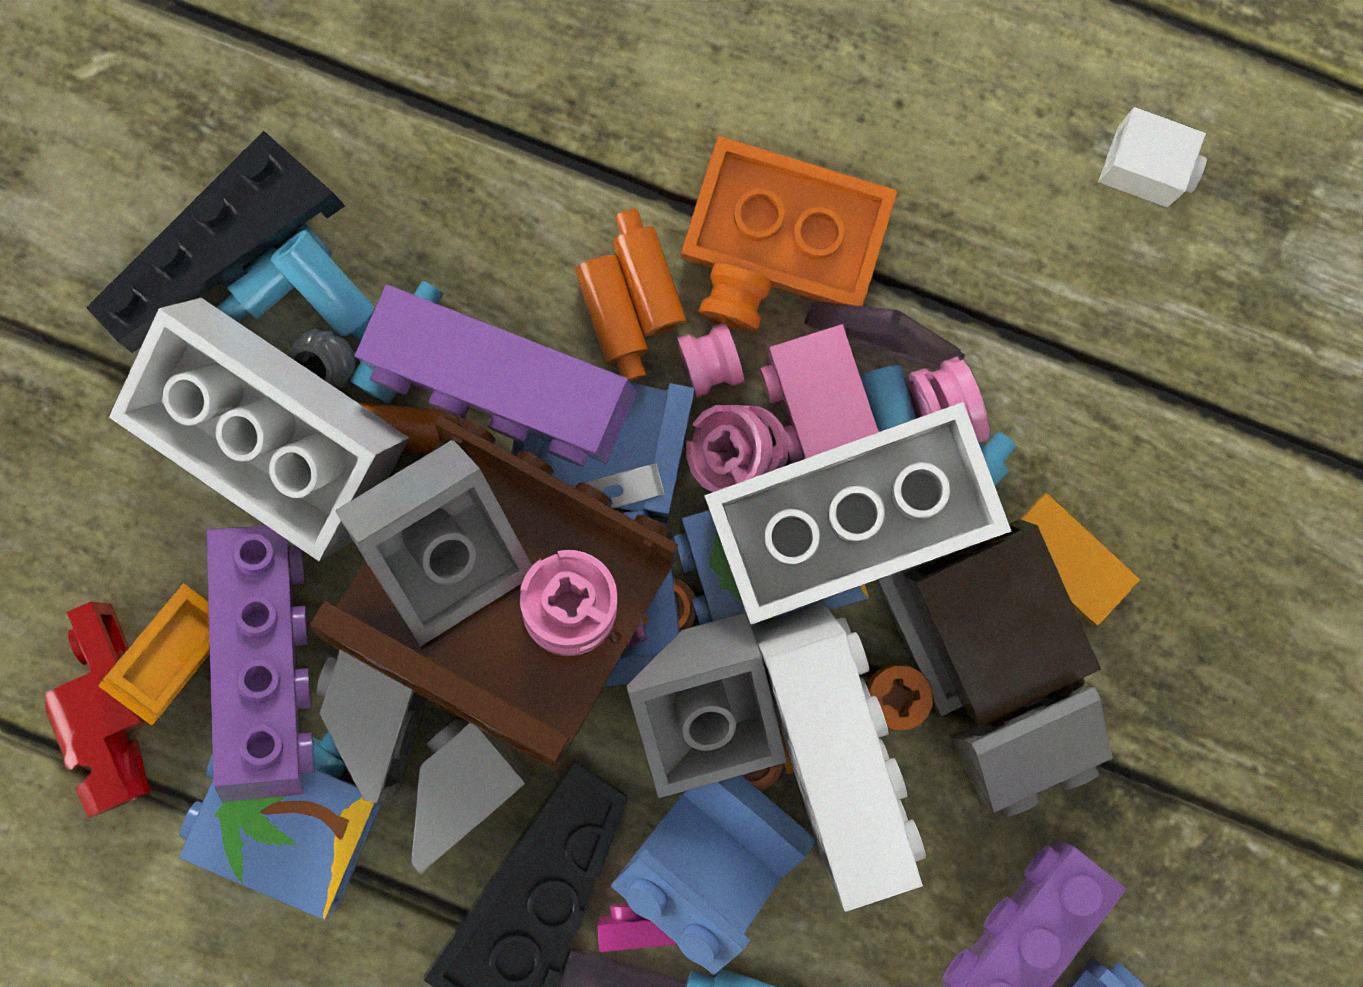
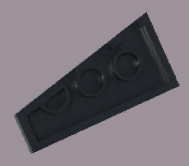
M263 131L86 308L117 342L133 353L141 348L159 308L198 299L200 295L213 286L222 284L226 287L230 286L248 273L244 266L271 246L278 250L288 239L298 233L297 228L319 213H322L328 219L344 208L345 205L334 192Z
M573 759L424 974V981L433 987H557L562 975V967L573 938L578 933L585 914L586 904L595 880L599 877L629 799L628 796L579 761Z

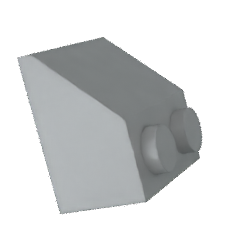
M454 440L449 441L335 510L366 563L420 647L520 585L532 567L480 468Z
M746 613L681 630L627 685L658 798L787 762L762 655Z
M340 650L337 659L331 657L327 659L319 677L316 694L324 698L319 714L363 800L377 804L399 793L428 699Z
M1082 686L1072 691L1071 694L1059 698H1049L1048 695L1026 705V713L1005 721V725L993 727L988 723L981 727L978 724L950 737L983 808L993 813L1002 809L1005 817L1013 816L1039 804L1041 800L1037 794L1038 792L1058 783H1061L1063 790L1072 789L1099 776L1096 766L1113 759L1101 699L1095 687Z
M455 719L426 744L434 754L420 765L411 864L419 874L431 866L536 775L512 746L464 719Z

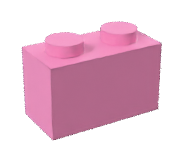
M843 324L769 347L766 356L768 366L759 368L769 403H781L788 424L783 428L788 439V461L790 464L879 432Z

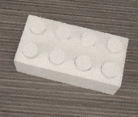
M203 298L158 309L109 416L113 421L318 561L323 560L353 542L335 510L388 479L409 440L408 436Z
M964 402L704 495L750 624L1011 532Z
M823 602L751 625L762 655L774 710L815 839H817L816 844L822 863L844 911L847 912L922 887L916 862L926 859L925 849L914 820L908 821L900 800L908 797L899 766L895 758L889 759L885 745L880 738L889 734L882 708L875 695L870 696L864 679L859 677L860 674L869 672V665L857 632L851 633L845 617L835 619Z

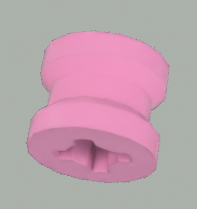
M725 322L712 326L708 335L695 338L688 334L677 338L680 356L692 388H695L694 395L696 398L708 395L712 386L726 383L730 386L744 383V374L739 356Z

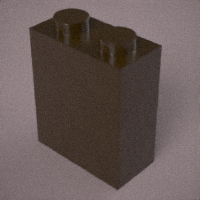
M1021 519L1009 523L1011 532L938 557L903 574L965 713L981 727L988 723L993 727L1005 725V721L1026 713V705L1048 695L1049 698H1059L1069 695L1072 691L1084 686V677L1101 670L1038 525Z

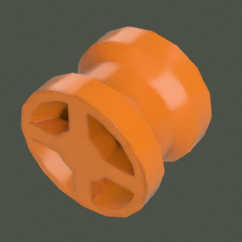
M725 263L714 264L710 274L713 288L710 296L702 299L698 314L717 325L725 322L727 327L732 330L757 333L761 321L758 307L760 301L769 297L773 283L765 276L740 266Z
M889 665L872 674L866 683L870 696L875 695L880 703L887 727L893 730H909L919 726L928 717L933 706V691L929 681L920 671L909 666Z

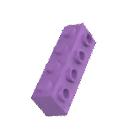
M387 284L354 356L373 370L369 380L384 388L406 395L411 385L432 394L428 404L462 419H465L469 409L491 418L487 426L489 429L522 443L525 442L528 433L551 442L547 452L581 467L585 466L588 457L607 464L637 394L635 388L625 377Z
M266 525L206 530L214 788L222 802L304 794L303 774L315 773L312 732L301 733L300 709L312 708L309 668L298 669L297 646L309 644L306 606L295 607L294 585L305 584L306 580L304 551L297 546H292L290 541Z
M1056 839L1051 847L1049 845L1044 846L1032 858L1024 872L1026 879L1012 897L1009 898L1007 896L1003 898L992 909L984 922L983 927L986 930L970 950L965 948L953 959L944 973L943 980L945 982L941 987H1052L1127 889L1077 848Z

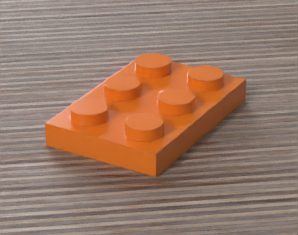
M718 136L682 247L681 259L709 268H713V265L716 263L740 266L765 276L773 283L772 287L860 313L898 190Z

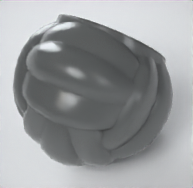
M310 328L304 331L292 343L291 351L288 355L339 391L348 386L356 365L355 354L350 344L345 339L337 336L335 332L326 331L322 328Z

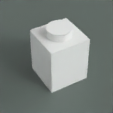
M1134 107L1117 128L1098 182L1168 208L1185 191L1192 193L1197 187L1207 161L1206 157L1199 155L1206 133Z

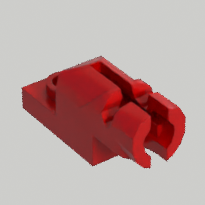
M91 601L66 612L73 629L68 631L71 649L82 665L88 664L91 672L45 693V710L63 754L65 768L74 769L85 766L91 768V774L87 776L86 780L75 787L88 818L118 808L152 791L146 778L139 740L137 738L130 740L128 733L142 728L149 723L98 686L129 649V645L112 604Z

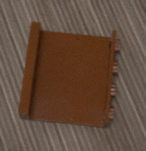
M440 415L435 423L440 441L434 450L454 440L480 468L532 566L539 559L544 560L547 557L558 554V551L576 550L592 555L607 567L617 589L616 620L610 634L598 647L581 655L561 656L548 652L534 642L524 626L520 607L521 583L420 647L366 561L362 564L338 605L335 607L324 601L309 625L317 636L326 643L557 771L674 565L678 544L670 540L671 532L659 522L644 515H637L633 520L612 509V500L600 490L585 483H578L574 488L553 477V468L539 457L526 451H520L516 457L494 445L495 437L478 424L469 420H462L457 425Z

